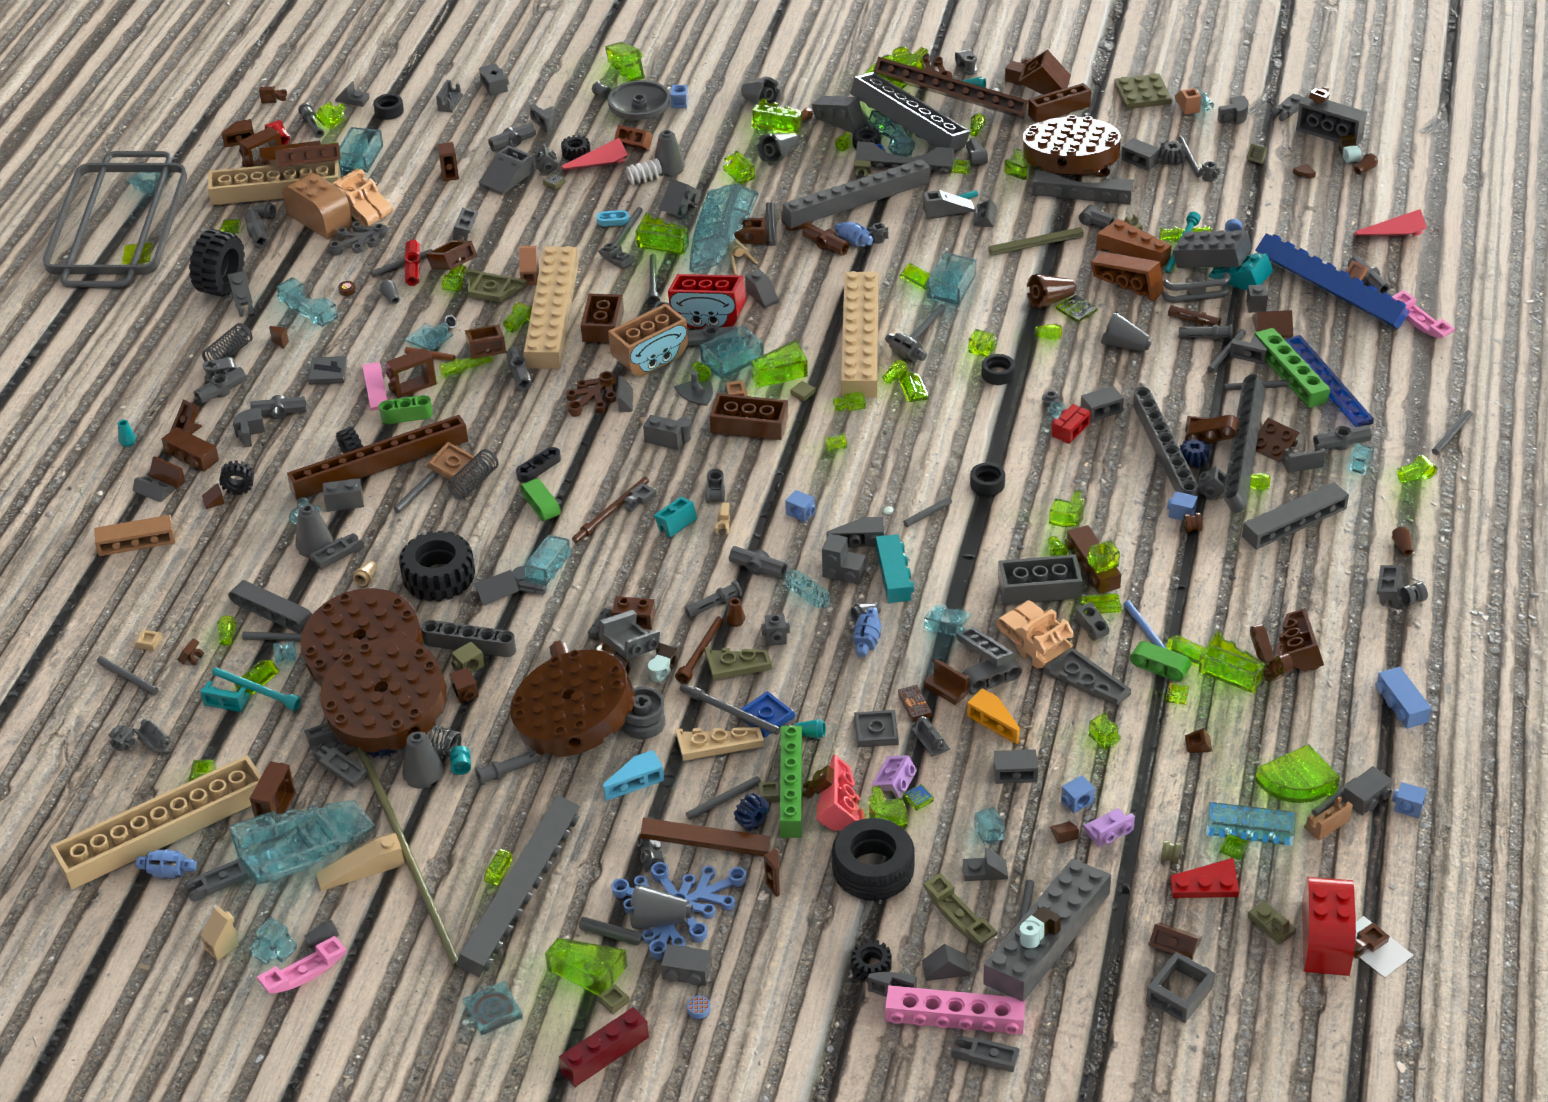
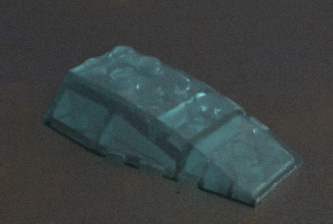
M735 183L708 191L699 212L693 234L689 268L691 273L716 266L720 263L728 250L727 245L735 240L734 234L737 230L740 231L742 229L743 220L749 218L759 194L757 191Z
M355 800L328 803L323 808H317L315 805L309 806L307 810L303 811L289 809L283 814L269 812L230 825L229 831L239 860L259 885L312 867L326 857L355 842L373 830L375 825Z

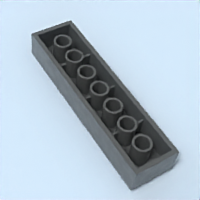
M874 72L855 77L850 94L858 97L859 101L866 103L869 108L879 111V114L887 116L892 122L900 124L905 130L915 133V136L923 138L932 146L954 148V151L965 148L970 134L969 129Z
M1071 859L985 962L983 984L1024 1002L1109 896L1111 874ZM1042 906L1061 916V931L1054 936L1049 933L1040 940L1039 945L1035 948H1026L1021 945L1020 925Z

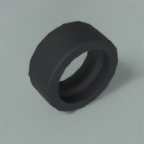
M396 94L380 95L373 102L375 115L380 119H395L404 112L403 100Z
M1004 354L989 355L982 361L981 376L983 380L993 385L1007 384L1015 377V362L1011 357ZM995 367H1002L1007 370L996 372L990 369Z
M980 463L971 470L970 487L975 493L982 496L997 495L1005 488L1006 473L998 464ZM984 476H991L996 478L997 480L993 482H983L980 481L978 478Z

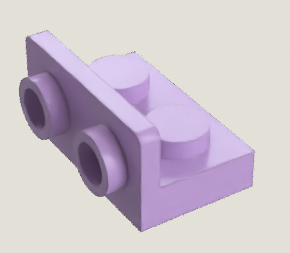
M909 755L888 756L872 783L874 791H893L897 799L903 797L917 771Z
M1117 808L1084 825V832L1098 847H1101L1134 830L1135 816L1133 814L1126 816Z

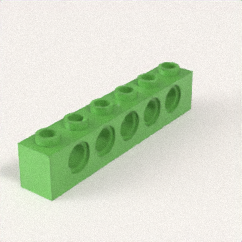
M1274 328L1255 332L1254 335L1267 348L1265 361L1282 380H1289V387L1308 408L1328 402L1329 386L1321 380Z
M781 726L780 838H802V726Z

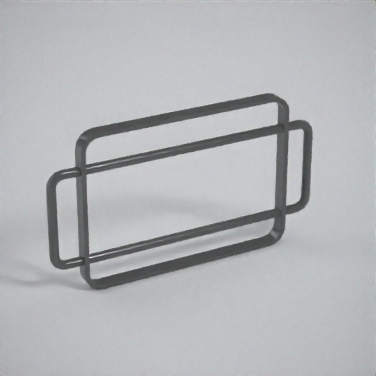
M112 151L105 155L102 163H85L80 165L74 172L43 256V263L47 272L62 274V285L76 288H121L128 286L132 282L134 275L154 272L160 264L187 181L185 167L179 163H172V155L167 151ZM115 157L166 158L165 163H109ZM99 172L66 264H49L81 177L86 173ZM161 172L131 264L73 265L105 173ZM168 172L181 173L154 258L147 264L138 265ZM69 274H127L126 279L122 281L67 280Z

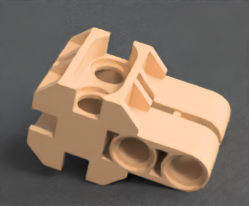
M356 169L332 184L345 194L350 205L351 216L361 222L363 226H371L391 214L393 209L391 204L378 192L375 182L371 178L367 181L364 178L365 172L362 169Z
M1029 600L1001 616L996 621L999 630L1015 643L1020 656L1024 659H1027L1028 655L1032 657V665L1036 669L1043 668L1073 646L1067 640V638H1073V630L1069 622L1063 618L1061 623L1056 620L1057 613L1054 610L1043 611Z

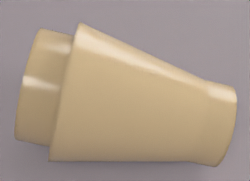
M368 561L357 569L353 574L355 584L361 587L369 585L377 569L376 563Z

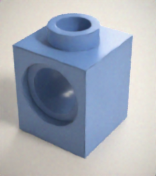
M672 85L671 108H687V85Z
M795 490L785 500L786 515L806 522L816 511L815 497Z
M1083 775L1062 786L1061 801L1073 813L1094 803L1095 787Z
M1402 782L1399 790L1395 789L1392 797V802H1395L1394 811L1419 818L1425 802L1427 789Z

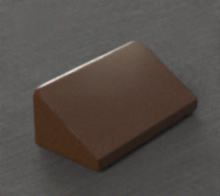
M154 456L152 458L150 477L174 486L175 489H178L185 483L182 468Z
M778 849L764 854L765 884L778 897L780 896Z

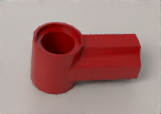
M281 120L265 125V129L272 127L278 131L282 145H287L290 137L285 131Z

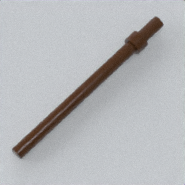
M644 476L590 523H585L580 528V531L572 537L573 542L578 543L583 537L589 536L596 526L625 503L624 499L630 496L632 489L641 483H649V479Z

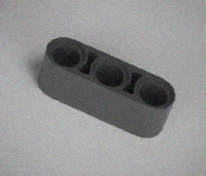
M1016 660L998 667L990 661H985L966 668L962 674L968 677L969 690L972 693H978L982 688L987 690L1017 679L1022 674V668Z

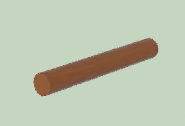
M405 347L406 354L419 350L418 348ZM429 351L434 359L452 362L456 359V356L452 354Z

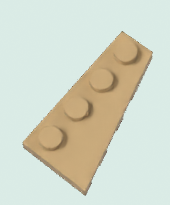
M760 727L733 728L731 731H725L722 728H714L713 731H701V728H693L692 732H683V729H675L683 761L764 747V739Z

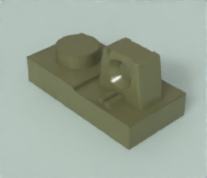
M1266 901L1261 902L1248 911V918L1279 945L1296 933V928L1289 923V920L1282 916L1281 913H1278Z

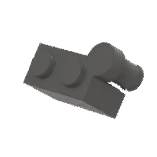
M650 415L643 425L644 442L678 450L683 438L684 443L691 440V420L689 418H680L676 421Z

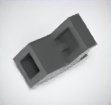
M1245 95L1230 97L1229 105L1219 106L1217 117L1219 123L1235 121L1237 125L1246 121L1249 102Z
M260 408L245 410L239 413L233 420L235 435L239 437L240 441H244L245 447L252 446L251 435L265 432Z

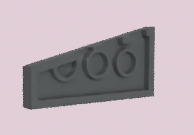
M1072 647L1044 666V673L1113 704L1118 705L1131 695L1129 687Z

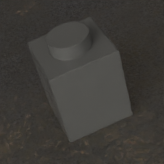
M1248 286L1246 297L1248 312L1266 311L1268 301L1266 286Z

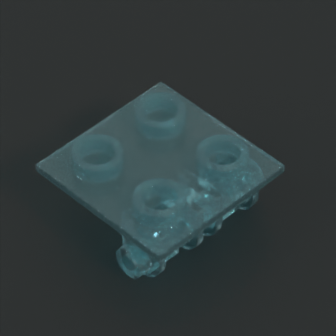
M162 171L138 172L127 183L131 184L134 189H139L145 194L149 193L153 197ZM168 173L166 180L169 179L172 176V174Z
M441 322L437 327L424 324L404 339V341L433 351L452 337L453 334L448 332L449 326L445 322Z
M936 605L924 617V628L935 632L939 630V633H942L945 623V634H948L949 631V635L956 636V633L965 630L963 626L970 618L971 613H967L963 609L952 610L947 609L944 605Z

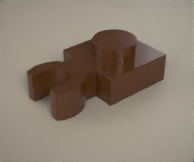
M827 765L823 769L816 771L812 780L803 784L806 790L802 792V795L810 799L815 793L819 794L833 784L834 769Z

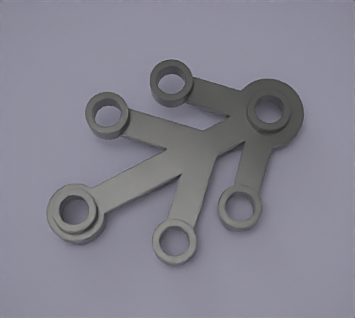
M356 221L352 223V230L354 232L347 231L345 227H340L337 229L338 237L351 238L342 242H330L328 246L329 253L332 256L340 255L342 248L353 244V253H361L366 240L368 247H376L378 239L386 236L387 226L381 223L374 226H363L361 222Z

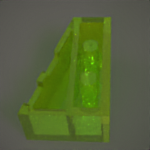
M624 42L605 46L608 62L616 70L619 69L621 71L620 75L622 77L626 76L627 82L645 79L641 62L642 53L638 48Z
M762 98L752 110V127L758 130H770L774 133L793 132L797 135L802 129V111L788 106L782 108L778 106V103L773 102L771 104L767 102V99Z
M648 212L645 213L635 230L636 245L640 248L684 255L689 246L688 228L673 222L670 224L663 221V218L658 217L656 219L651 217Z
M796 339L751 361L752 378L757 388L808 377L807 358Z
M1217 630L1200 655L1198 672L1255 694L1263 681L1265 664L1249 652L1241 651L1232 640L1227 641L1221 636L1222 633Z
M557 938L545 952L547 970L598 996L610 988L628 966L626 949L564 938Z

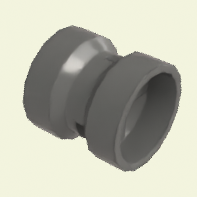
M1417 582L1412 586L1401 587L1400 596L1403 603L1409 606L1416 601L1422 602L1427 600L1428 592L1422 582Z

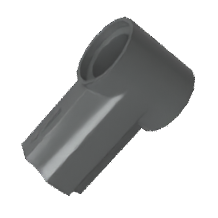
M970 138L966 142L970 164L988 163L987 150L982 148L980 141L976 140V138Z
M1090 204L1080 213L1079 220L1086 226L1094 224L1105 228L1115 221V217L1099 211L1097 206Z

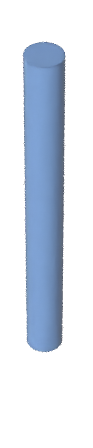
M1127 600L1124 602V607L1150 641L1157 646L1167 649L1131 601Z

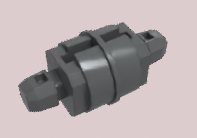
M897 332L895 335L892 333L886 335L885 341L889 344L892 352L898 355V357L912 362L917 359L920 361L926 359L927 354L923 347L912 336Z

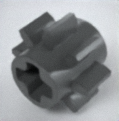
M1208 161L1202 164L1199 175H1202L1203 180L1212 182L1220 175V168H1217L1215 162Z
M875 223L872 228L869 227V235L873 238L874 243L880 244L889 238L888 227H885L883 223Z
M118 725L108 735L112 738L110 745L119 751L123 749L127 751L136 741L132 738L134 736L133 730L125 725L121 727Z

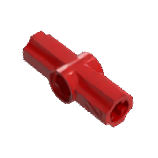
M410 239L405 243V283L409 286H415L420 282V242Z

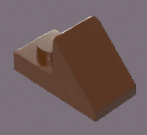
M183 399L170 432L176 427L190 434L200 429L202 425L195 422L200 407Z

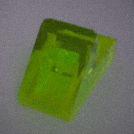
M1014 149L1011 159H1005L1004 172L1016 178L1027 180V165L1021 149Z

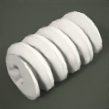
M656 158L654 161L649 160L648 163L644 161L642 164L636 163L635 166L633 164L629 167L626 166L628 180L633 186L634 180L640 184L641 179L647 182V177L650 181L653 180V176L659 179L662 169L659 160Z

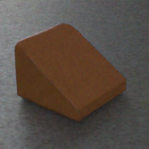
M270 326L272 341L281 348H285L289 342L286 328Z
M215 484L202 495L206 509L224 504L219 484Z
M1204 728L1185 735L1188 753L1212 752L1211 738Z
M1071 821L1050 826L1058 844L1078 839L1079 829Z

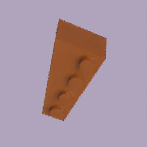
M1120 219L1115 220L1097 233L1096 250L1099 251L1105 249L1113 254L1118 253L1130 257L1159 261L1161 268L1168 263L1171 257L1172 245Z
M1101 252L1091 261L1093 276L1111 284L1116 283L1125 290L1127 288L1135 291V294L1139 296L1145 295L1151 301L1157 299L1164 292L1159 261Z

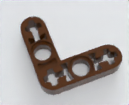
M1263 624L1251 626L1250 636L1263 676L1267 682L1278 680L1292 672L1293 662L1289 654L1274 657Z

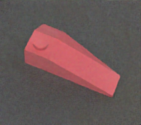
M620 138L562 165V170L598 167L615 163L619 165L626 161L625 158L628 157V154Z
M1421 209L1355 231L1353 235L1408 236L1413 234V237L1423 234L1422 230L1426 229L1427 226Z
M833 755L829 765L834 769L833 784L821 792L817 803L816 818L821 825H826L831 830H842L855 821L865 819L864 810L859 809L858 806L860 797L853 790L855 781L850 766L838 756Z

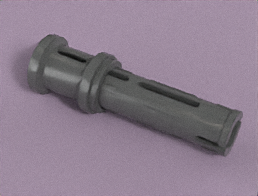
M302 103L298 108V112L302 115L303 120L309 124L317 138L322 137L324 130L317 121L316 113L312 110V106L309 103Z
M1214 324L1212 327H1179V338L1208 337L1214 340L1218 338H1229V340H1232L1233 325L1218 326Z
M733 581L731 585L725 588H718L716 593L684 607L685 613L689 618H692L720 603L727 604L731 598L742 597V590L739 584Z
M535 750L500 763L493 761L489 766L475 768L477 780L482 786L489 780L501 779L505 773L539 762L538 755L535 756L537 753Z

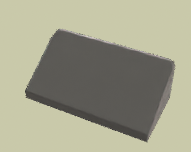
M992 199L977 204L974 219L975 226L994 227L997 207Z
M619 376V411L632 412L633 388L622 376Z
M149 476L134 479V492L158 502H162L175 490L174 486Z

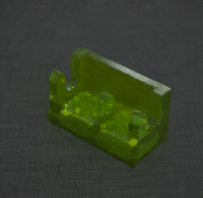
M735 151V153L724 158L725 161L731 160V162L724 165L723 170L740 185L755 179V165L739 151Z

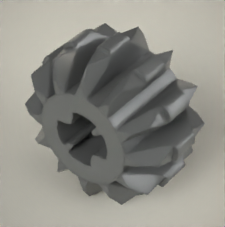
M1173 140L1161 143L1160 162L1171 165L1182 163L1186 156L1184 144L1179 143V141L1174 142Z

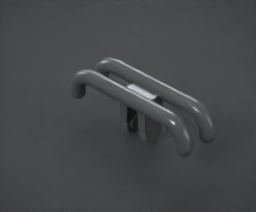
M1226 272L1223 274L1222 279L1203 281L1201 276L1196 278V282H1193L1191 278H1186V282L1181 284H1172L1168 280H1164L1163 286L1166 289L1172 291L1188 290L1190 294L1172 296L1165 291L1162 293V297L1172 303L1224 297L1230 291L1227 285L1230 281V275ZM1223 285L1220 291L1206 292V287Z

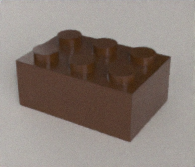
M588 294L580 325L582 342L609 343L608 331L620 326L624 314L623 295Z

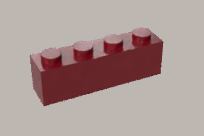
M632 1007L560 1055L561 1073L574 1087H577L648 1039L647 1020Z

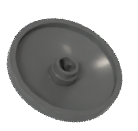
M647 80L623 83L615 87L608 96V106L611 112L621 118L630 120H644L656 117L665 112L670 105L668 89L657 82Z

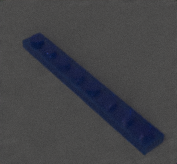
M1301 335L1285 339L1321 380L1329 386V397L1355 427L1373 424L1374 418Z

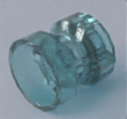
M288 641L286 644H273L276 663L283 662L285 659L290 661L296 660L294 641Z

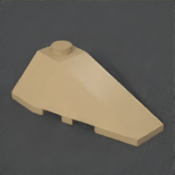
M392 832L372 838L316 872L321 891L404 866L402 849L397 835Z

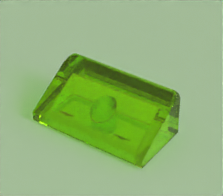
M910 262L899 275L923 290H927L938 282L935 276Z
M905 371L899 382L907 401L915 402L929 399L921 376Z
M1180 635L1170 637L1166 645L1168 650L1188 657L1191 663L1198 667L1212 653L1210 649Z
M261 660L246 672L242 678L264 686L279 673V670L273 660ZM234 683L235 687L239 689L243 687ZM248 688L245 691L250 695L256 693L255 691L250 690Z

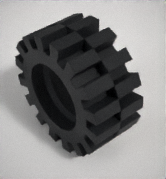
M863 126V129L859 127L858 130L855 129L852 133L853 148H856L857 151L858 141L881 144V132L878 129L876 130L875 127L871 129V126H868V128Z
M572 135V137L568 136L567 139L564 138L561 142L563 158L572 161L589 153L590 142L588 138H585V136L581 137L580 135L577 137L575 135Z
M348 427L336 433V440L341 448V453L343 452L344 454L363 447L362 441L359 439L358 433L356 434L355 429L353 430V427Z
M235 460L234 463L232 461H229L228 464L225 463L221 468L220 486H222L223 490L227 489V493L232 491L233 495H236V492L239 495H242V492L248 493V490L250 491L253 487V468H250L248 463L244 465L243 461H241V464L238 463V460ZM231 476H240L243 479L236 480L231 478Z
M868 939V943L861 941L860 945L856 944L851 955V968L856 977L860 976L861 981H864L866 978L868 983V975L870 973L890 972L892 968L890 948H886L885 943L879 945V940H875V943H872V939ZM866 958H876L880 962L866 964L863 960Z

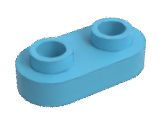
M624 210L600 212L596 215L597 224L602 227L624 226L629 221V213Z

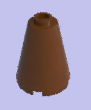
M1035 274L1031 275L1027 282V287H1029L1030 293H1027L1029 303L1034 308H1043L1071 297L1076 291L1075 282L1068 278Z

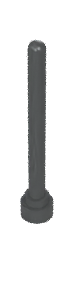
M651 254L650 293L647 294V304L655 307L657 301H660V295L657 293L656 255Z

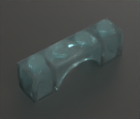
M872 110L867 123L868 126H871V129L875 127L882 135L891 139L888 149L893 155L911 157L915 149L913 139L900 124L894 123L887 116L879 114V111Z
M291 277L276 286L278 299L290 306L291 309L301 313L302 316L312 320L313 323L324 327L338 318L335 303L325 297L320 299L305 298L303 283Z

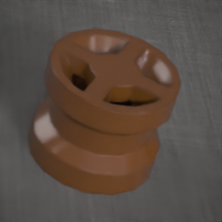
M1200 513L1183 515V526L1186 533H1190L1192 530L1202 531L1203 521Z

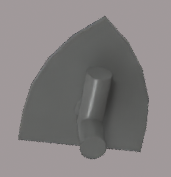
M697 371L691 372V381L674 386L681 397L695 404L707 406L713 396V386L707 376L698 378Z

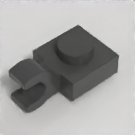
M641 483L630 491V496L624 499L628 503L625 509L632 512L638 503L646 504L656 497V490Z

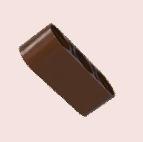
M1224 415L1191 422L1187 428L1185 441L1198 438V441H1205V444L1232 439L1236 435L1239 421L1234 415Z

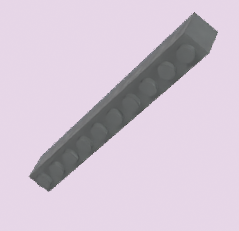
M920 159L783 203L782 220L790 228H794L805 222H812L928 184L931 167Z
M560 795L556 796L462 949L456 963L457 966L478 977L481 976L484 970L488 971L494 961L492 959L493 954H499L504 944L502 939L504 936L508 938L514 928L511 924L514 920L518 922L524 911L521 909L522 906L529 904L533 896L531 891L533 888L538 889L543 879L540 876L543 872L547 873L552 865L550 861L552 856L555 858L558 856L562 848L560 846L561 841L566 842L571 833L569 828L576 826L580 815L577 814L580 808L579 805Z

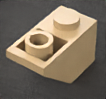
M219 906L214 908L200 935L204 949L217 961L239 946L237 940L238 932L233 926L234 918L228 911L224 912Z

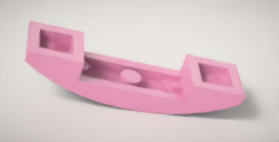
M1405 290L1392 296V300H1400L1407 305L1406 308L1410 313L1406 320L1422 332L1433 337L1443 338L1455 331V328L1443 319L1437 322L1415 305L1417 299Z
M380 362L362 364L371 411L379 409V404L387 400Z
M333 936L316 945L315 953L282 970H279L276 966L257 976V980L268 993L284 992L301 986L321 975L339 961L347 950Z

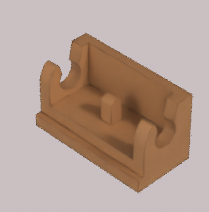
M1338 797L1335 799L1334 806L1314 818L1313 814L1307 817L1304 828L1315 838L1321 840L1350 821L1353 805L1348 801L1343 807L1341 804L1342 797Z

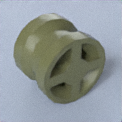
M1164 840L1161 861L1166 862L1169 860L1174 864H1178L1181 843L1176 842L1173 844L1168 840Z

